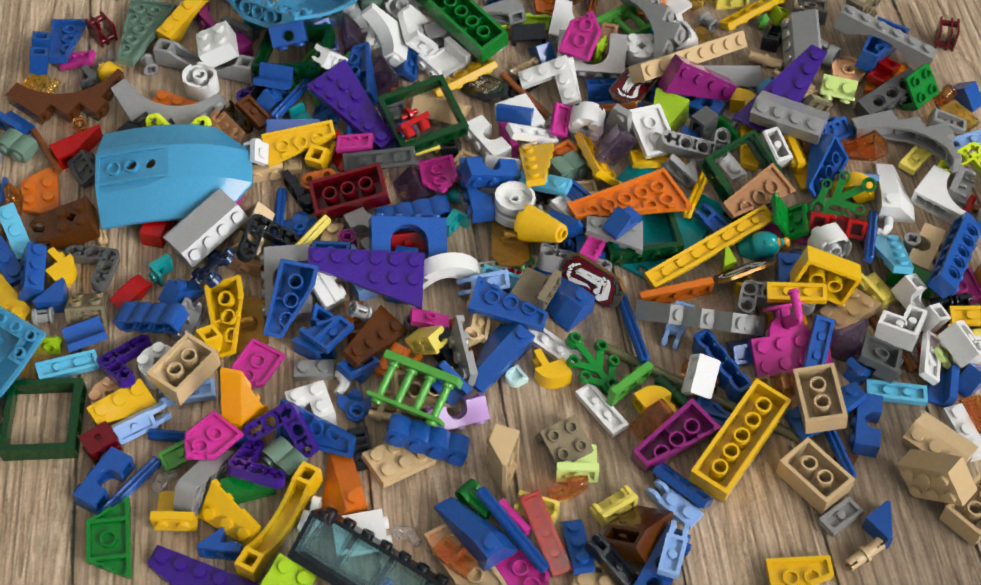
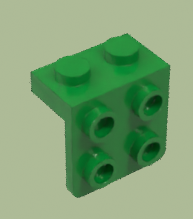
M929 63L922 64L904 78L910 97L901 105L902 110L910 111L918 110L940 93Z
M777 192L772 193L770 204L773 214L771 219L773 224L778 226L781 235L788 237L790 241L810 235L807 204L803 202L787 207Z

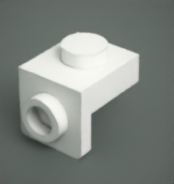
M252 138L250 141L243 143L244 147L250 149V162L261 166L268 165L269 144L262 142L258 138Z

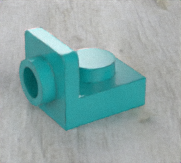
M303 102L288 109L289 119H313L306 112Z
M453 208L446 218L447 237L449 238L453 232H456L459 226L468 229L470 216L463 211Z
M166 253L148 264L150 270L148 275L154 283L157 282L161 287L164 286L162 276L169 274L174 269L172 257Z

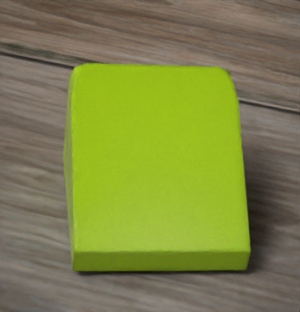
M775 6L770 12L769 17L775 25H781L782 20L787 18L790 12L787 8Z
M728 246L725 247L721 255L720 273L733 269L737 262Z

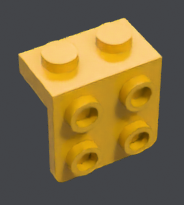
M175 491L160 492L157 511H151L150 521L154 531L197 532L200 512L195 516L194 512L174 511Z

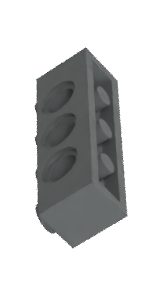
M909 67L857 100L853 110L859 116L893 110L898 104H904L910 97L904 78L914 70Z

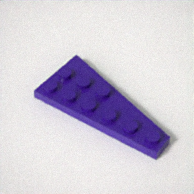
M811 44L763 90L801 103L827 55V51ZM759 92L732 120L762 133L769 128L749 122L750 111L756 97L761 93Z
M346 59L307 84L306 89L358 134L373 133V146L377 150L385 149L393 143V136Z
M308 248L307 264L319 266L318 272L337 277L344 282L356 284L363 289L422 309L425 253Z
M159 545L156 546L147 562L148 567L170 585H259Z

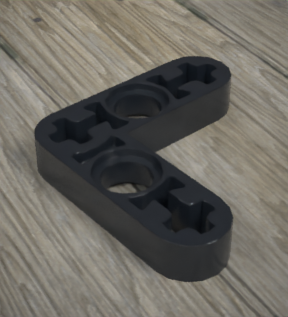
M254 214L246 224L236 255L241 262L248 263L255 257L262 237L278 246L295 245L299 237L293 231L261 214ZM270 228L276 230L277 236L270 233ZM248 234L253 235L256 241H250L248 239ZM247 247H249V249H248V251H247V255H245V251H244V250H245Z

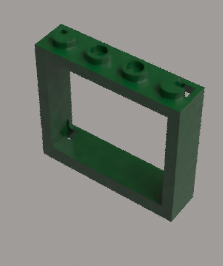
M332 24L305 25L309 40L305 43L321 42V46L332 50L336 39ZM268 28L251 65L255 77L259 76L260 62H268L274 49ZM291 31L286 32L285 39L291 41L293 33ZM317 52L316 57L319 58L321 53ZM316 61L274 63L292 66L294 68L293 78H317L322 75L324 70L320 66L321 64Z
M443 74L431 76L424 81H416L410 86L399 87L393 92L383 93L377 97V108L393 136V141L397 148L415 146L416 154L468 135L469 125ZM440 87L458 123L405 142L401 133H397L395 129L397 125L387 106Z
M755 129L708 155L698 163L722 202L732 196L735 191L719 169L715 160L745 143L763 170L774 163L784 175L781 167L776 163L770 150L766 148L762 138L758 136ZM743 214V215H741V216H739V217H736L735 219L738 220L739 218L743 217V216L746 215V214Z
M674 212L665 213L674 242L643 246V252L640 255L631 248L615 250L613 242L609 241L606 242L604 248L607 260L612 263V266H622L625 264L669 259L684 250V242Z
M83 378L15 380L5 392L6 403L2 407L3 422L0 423V456L3 461L78 458L80 448L78 436L82 432L87 392ZM73 393L66 443L10 445L18 395Z

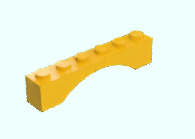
M183 0L156 30L158 40L162 38L176 41L179 44L196 14L210 0Z
M305 461L301 463L293 475L284 498L272 519L262 532L245 546L234 562L237 575L255 583L258 582L302 515L303 509H306L322 485L323 476L320 468Z

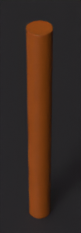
M505 72L500 74L499 77L509 83V86L519 95L526 93L542 116L548 121L551 119L552 114Z
M36 128L31 129L30 133L37 141L38 146L55 173H61L60 165Z

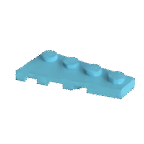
M876 235V256L883 259V263L892 273L912 275L914 267L901 237L897 235Z

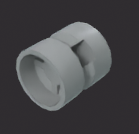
M821 39L822 49L827 51L822 64L831 68L834 60L839 58L841 48L833 44L829 46L828 42Z

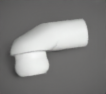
M891 216L884 218L883 229L878 227L876 235L887 236L893 229V218Z
M336 370L335 377L339 380V385L334 390V394L336 396L338 394L344 395L350 387L351 381L347 380Z

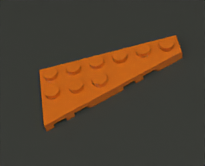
M665 167L567 203V209L572 217L580 221L586 220L587 216L609 218L617 206L624 209L629 205L640 215L692 210V204Z

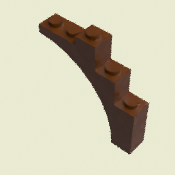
M117 69L108 78L95 86L77 92L62 94L39 92L16 83L8 91L6 97L9 104L41 125L50 120L53 113L71 123L80 116L81 111L99 121L109 112L107 102L114 97L111 87L123 80L125 76L123 71Z

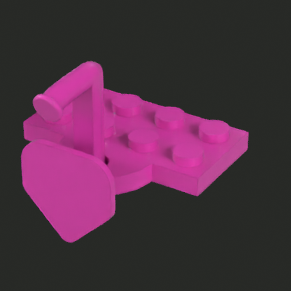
M798 288L787 292L790 295L791 303L762 309L763 313L773 312L774 319L770 322L767 329V337L749 340L757 379L793 373V369L802 368L811 330H807L805 323L802 321L803 312L801 306L804 305V302L800 301ZM830 346L825 364L833 363Z

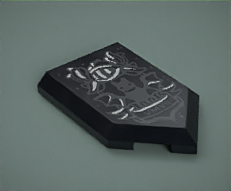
M483 74L476 81L463 85L461 91L482 102H491V99L494 98L505 100L508 99L509 83L489 74Z

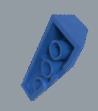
M365 42L352 46L347 63L375 106L377 105V87L370 44Z
M836 133L822 134L818 145L812 143L810 146L806 188L813 199L818 197L822 188V181L828 178L833 182L835 176L844 170L849 160V156ZM829 181L824 182V187H827Z
M280 259L263 335L283 339L315 286L319 266Z
M500 324L489 334L476 361L478 376L475 385L472 387L478 392L484 393L531 349L535 335L521 324Z
M453 497L434 506L435 511L484 572L519 551L518 547L505 532Z

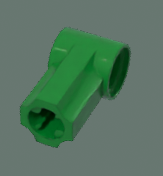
M470 478L455 491V496L463 505H469L481 517L489 519L492 514L476 496V491L481 486L476 480Z

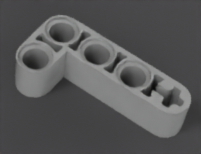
M721 127L713 133L709 140L666 130L657 139L656 146L662 152L688 159L694 157L696 161L701 162L708 155L728 145L731 134L728 129ZM728 153L715 160L716 164L719 165L727 157Z
M541 242L536 265L538 269L552 273L554 269L560 270L567 255L577 253L558 249L559 243ZM598 258L596 263L611 272L612 263L606 259Z
M747 280L742 283L736 313L754 315L756 306L767 308L789 303H767V297L765 296L767 283ZM804 304L801 306L803 315L812 314L816 304Z
M228 449L216 460H199L179 479L175 487L173 510L194 512L195 516H197L201 510L203 495L208 491L211 481L214 479L219 481L227 473L228 460L236 452Z

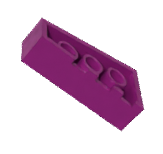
M677 54L673 56L658 82V86L665 93L729 101L738 87L729 78Z
M691 398L632 451L630 458L645 473L655 468L656 465L665 463L715 437L721 426Z

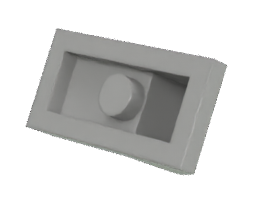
M672 154L661 165L687 189L698 181L694 157L684 164L680 158Z

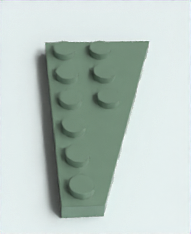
M130 0L129 12L126 15L123 28L124 33L121 37L122 42L117 54L118 64L134 67L157 37L156 30L177 8L176 4L156 0Z

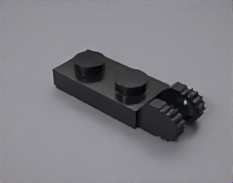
M288 169L282 171L284 186L299 207L309 215L312 214L314 206L311 195L307 194L303 186L300 187L297 177L292 175Z
M594 534L591 537L592 541L589 540L584 544L588 554L595 557V560L617 585H633L639 575L612 544H609L601 534Z

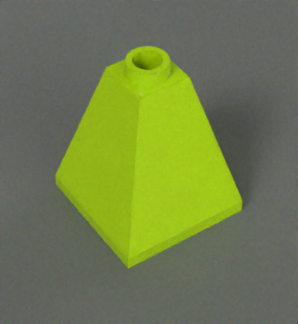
M656 88L653 105H661L671 131H675L689 118V99L676 94L665 93L662 89Z

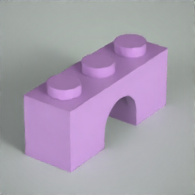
M482 392L463 396V408L456 415H449L444 405L438 417L445 423L444 429H454L455 431L465 429L466 425L483 424L485 420L490 419L486 397ZM435 404L422 407L423 412L431 415Z

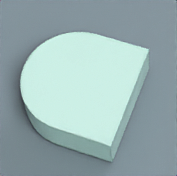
M518 364L509 368L505 373V382L510 387L517 388L529 381L528 376Z

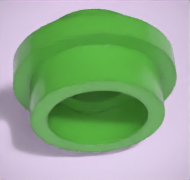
M766 13L764 16H759L756 22L758 29L764 30L769 22L770 17Z

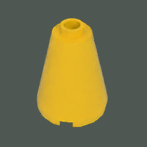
M525 205L524 207L526 208L523 211H519L515 218L514 231L518 235L516 238L523 242L560 243L568 235L565 224L534 205Z

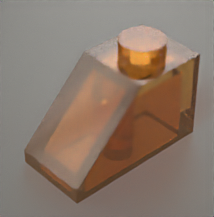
M873 130L846 143L845 151L850 160L873 162L888 155L887 140L880 133Z

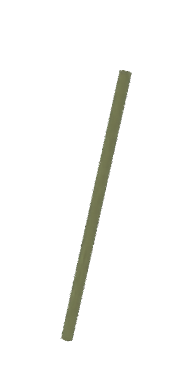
M608 344V348L604 352L608 355H616L621 361L634 367L643 365L639 363L636 356ZM654 365L651 375L659 377L663 374L673 385H677L682 389L683 378ZM715 393L712 394L710 399L713 402L716 401L722 408L733 412L738 405ZM780 423L773 431L798 444L801 443L792 429Z

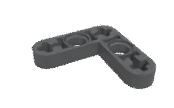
M71 245L65 249L66 256L71 254L75 263L97 265L91 277V285L94 291L101 292L109 288L120 263V254L117 249L84 245ZM97 254L94 257H88L89 255ZM105 268H109V269H110V270H108V271H101L102 269H105Z

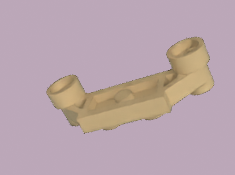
M473 291L469 295L470 298L466 303L467 307L469 306ZM471 313L469 326L464 330V332L468 331L469 335L468 349L478 343L484 344L487 341L491 318Z

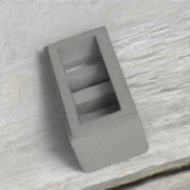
M934 108L928 116L927 127L947 123L954 133L964 135L966 132L967 120L938 108Z

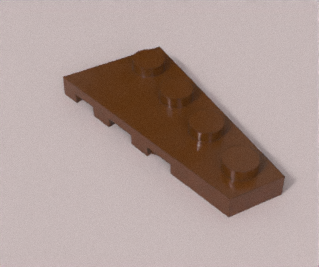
M380 305L344 349L341 356L356 369L406 336L408 330Z

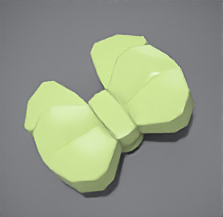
M940 346L934 348L935 355L944 368L947 370L950 368V361L953 365H956L947 349Z

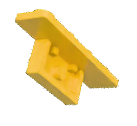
M784 135L783 137L789 147L788 150L793 155L789 166L800 190H808L806 188L807 158L798 138Z

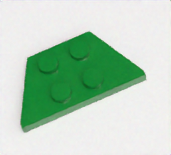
M125 497L119 504L112 508L109 506L100 514L86 520V562L91 566L127 579H132L131 502L129 497Z

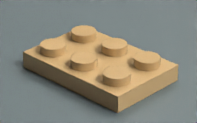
M856 288L843 306L829 302L812 314V320L815 315L836 320L833 333L842 337L881 311L882 303Z
M387 443L362 453L361 457L382 488L435 465L437 460L426 456L424 453H414L404 447H395Z

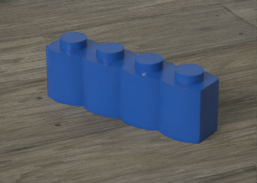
M435 195L429 199L419 198L412 202H400L394 206H381L375 209V214L383 213L385 216L403 214L404 217L420 214L422 217L440 215L441 218H447L451 212L446 195ZM400 229L397 231H409L411 229Z
M131 301L123 302L112 322L119 330L125 332H165L168 334H178L189 313L180 303H137Z
M703 329L695 333L692 343L693 354L701 353L720 360L716 383L726 391L730 401L739 404L751 387V380L740 371L739 365L729 357L725 347L717 343L715 335L710 330Z
M392 414L387 424L384 441L389 445L404 447L414 453H424L432 459L444 460L455 466H463L468 456L470 438L460 433H450L442 427H431L423 421L411 420L401 414Z

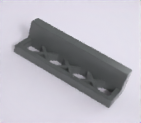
M415 146L343 154L344 172L377 162L380 163L382 170L420 166L419 160L416 159Z

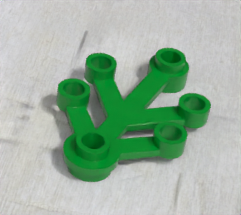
M841 171L832 198L825 200L828 190L833 186L832 180L826 178L821 183L822 188L818 198L809 203L808 211L809 213L810 210L815 211L814 207L820 205L821 210L819 212L835 215L844 214L848 217L846 212H836L828 208L837 205L854 211L856 215H863L865 213L864 205L854 204L846 201V199L864 191L868 193L873 192L877 187V182L874 178L867 177L862 181L861 185L842 193L845 183L850 179V174L847 171ZM843 173L848 175L846 180L841 179ZM829 181L831 185L824 187V182ZM868 182L873 184V187L870 189L865 186ZM859 206L863 208L861 213L856 212V208Z
M578 332L570 333L565 339L566 346L572 350L577 349L586 362L580 361L576 355H570L566 360L567 366L572 369L583 370L578 376L579 382L601 387V391L608 396L607 391L610 385L614 383L617 385L619 383L615 379L616 367L620 363L619 357L611 355L607 359L606 363L609 367L608 374H606L603 370L604 352L608 348L607 342L598 340L595 344L596 356L594 359L583 345L581 334ZM591 373H595L599 378L592 377Z

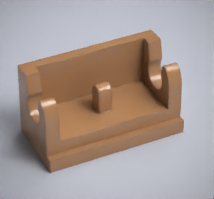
M216 109L209 116L212 122L211 126L218 128L239 142L246 132L225 111L216 118L220 113Z

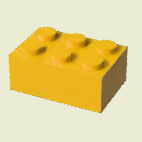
M807 245L789 272L790 282L826 283L827 301L840 306L846 303L862 280L860 264Z

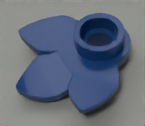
M300 211L293 215V219L284 220L283 227L296 233L300 239L318 221V218L309 219L307 212Z
M357 387L353 388L347 396L341 394L337 396L338 407L345 412L347 419L352 422H361L364 420L365 415L369 413V409L375 410V408H371V398L364 399Z

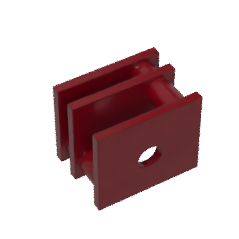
M102 11L95 18L90 16L91 20L85 19L89 35L101 48H104L103 44L105 43L109 45V41L113 39L118 40L115 25ZM101 21L103 27L110 33L107 36L101 30L99 23Z
M943 16L940 17L934 34L935 49L937 47H944L945 51H947V48H951L953 52L960 34V19L953 21V18L951 20H943ZM943 26H948L946 41H940Z
M106 420L78 436L84 445L82 447L95 466L100 461L102 454L107 452L111 446L120 451L123 450L118 441L119 438Z

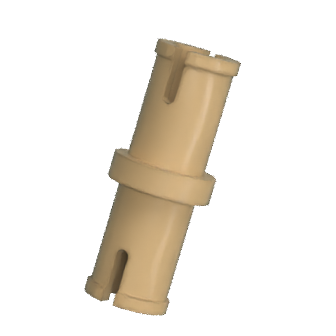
M750 51L748 61L761 64L762 67L768 66L781 70L783 60L770 57L769 54L763 55Z
M876 537L867 545L857 548V552L843 560L844 565L849 564L846 568L853 572L857 567L865 562H870L874 555L886 548L885 544L880 545L883 541Z

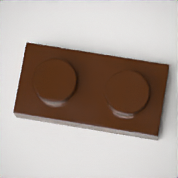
M250 94L235 104V107L258 131L266 126V119H272Z

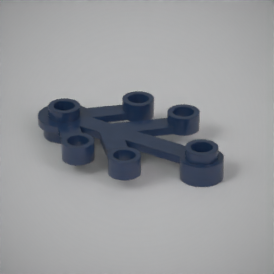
M229 246L223 252L222 250L212 251L207 256L209 258L207 263L202 268L198 267L191 273L193 276L190 279L191 284L196 287L205 278V283L209 288L217 286L222 281L217 268L218 266L229 265L234 260L232 256L235 253L234 249Z

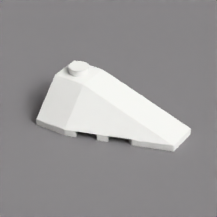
M875 163V174L880 175L876 187L878 220L884 221L886 216H891L893 222L914 224V206L894 165Z

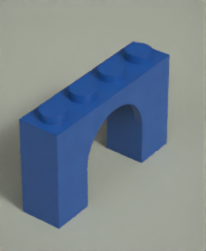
M376 213L368 220L369 250L391 251L392 234L400 229H411L417 232L424 241L425 259L437 254L447 253L446 218H441L440 215L422 217L420 214H413L411 217H404L403 214L385 216L383 213Z

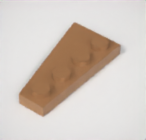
M772 163L720 206L731 219H734L764 204H769L772 200V193L777 192L780 198L794 193L796 190L775 164Z

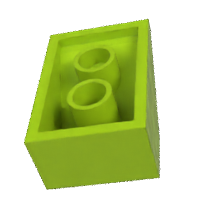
M279 553L259 585H312L317 575Z

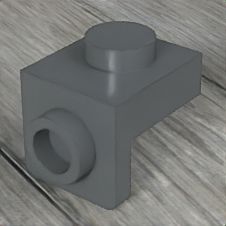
M88 65L82 66L84 80L80 81L81 89L85 90L97 85L98 75L94 69L91 70Z

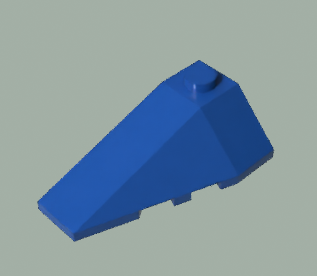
M537 266L534 268V270L545 275L552 274L538 269ZM561 277V284L546 309L550 313L553 322L569 333L594 310L595 296L582 286Z

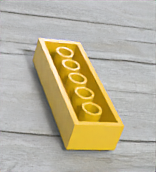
M756 378L692 468L688 481L724 503L788 411L792 400Z

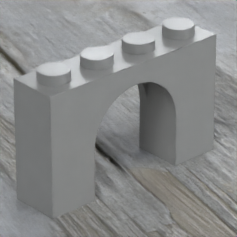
M559 29L558 49L566 30ZM610 33L609 53L605 60L599 64L589 65L573 58L577 78H586V76L593 78H618L625 70L627 35ZM557 50V58L564 56Z
M310 244L264 247V254H260L261 266H264V271H261V282H265V288H261L262 300H265V305H262V317L267 319L280 259L307 264ZM312 295L308 296L293 322L310 321L313 308Z

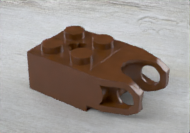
M87 196L43 212L29 224L34 232H42L32 243H47L45 245L47 250L52 247L56 250L66 249L68 246L81 245L100 237L97 209ZM42 223L44 226L36 227L35 224Z

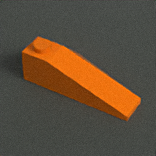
M328 453L322 508L327 506L333 507L339 511L338 515L340 516L368 511L353 457L348 458Z

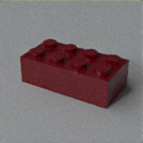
M379 162L308 181L318 220L323 215H327L332 220L343 217L344 214L361 207L369 210L391 204L384 174Z

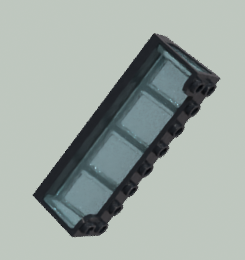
M330 506L310 512L287 555L289 559L331 585H454L449 582L450 579L447 576L432 572L430 570L431 567L423 562L417 563L411 559L412 556L402 550L399 552L393 548L394 545L385 539L381 541L375 537L373 531L367 528L361 529L356 526V521L348 517L343 518L338 515V510Z

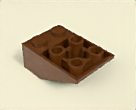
M637 505L610 523L603 538L609 544H612L625 560L646 564L674 513L673 511Z

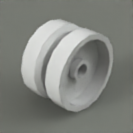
M508 181L497 187L494 196L495 220L504 227L514 228L518 212L523 211L526 208L524 207L525 205H535L536 197L532 188L518 181Z

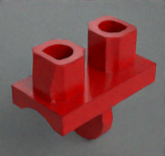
M405 107L403 109L404 114L400 116V119L402 121L407 119L408 121L400 124L395 129L397 133L402 132L407 140L416 135L412 127L413 125L417 124L420 132L431 127L428 120L430 114L426 111L414 117L418 113L417 109L411 110L409 107Z

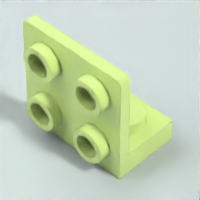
M824 74L819 94L829 100H832L834 97L839 98L841 103L850 104V101L854 102L855 100L854 97L859 81Z
M591 444L594 451L574 462H557L556 482L598 483L599 463H597V446Z

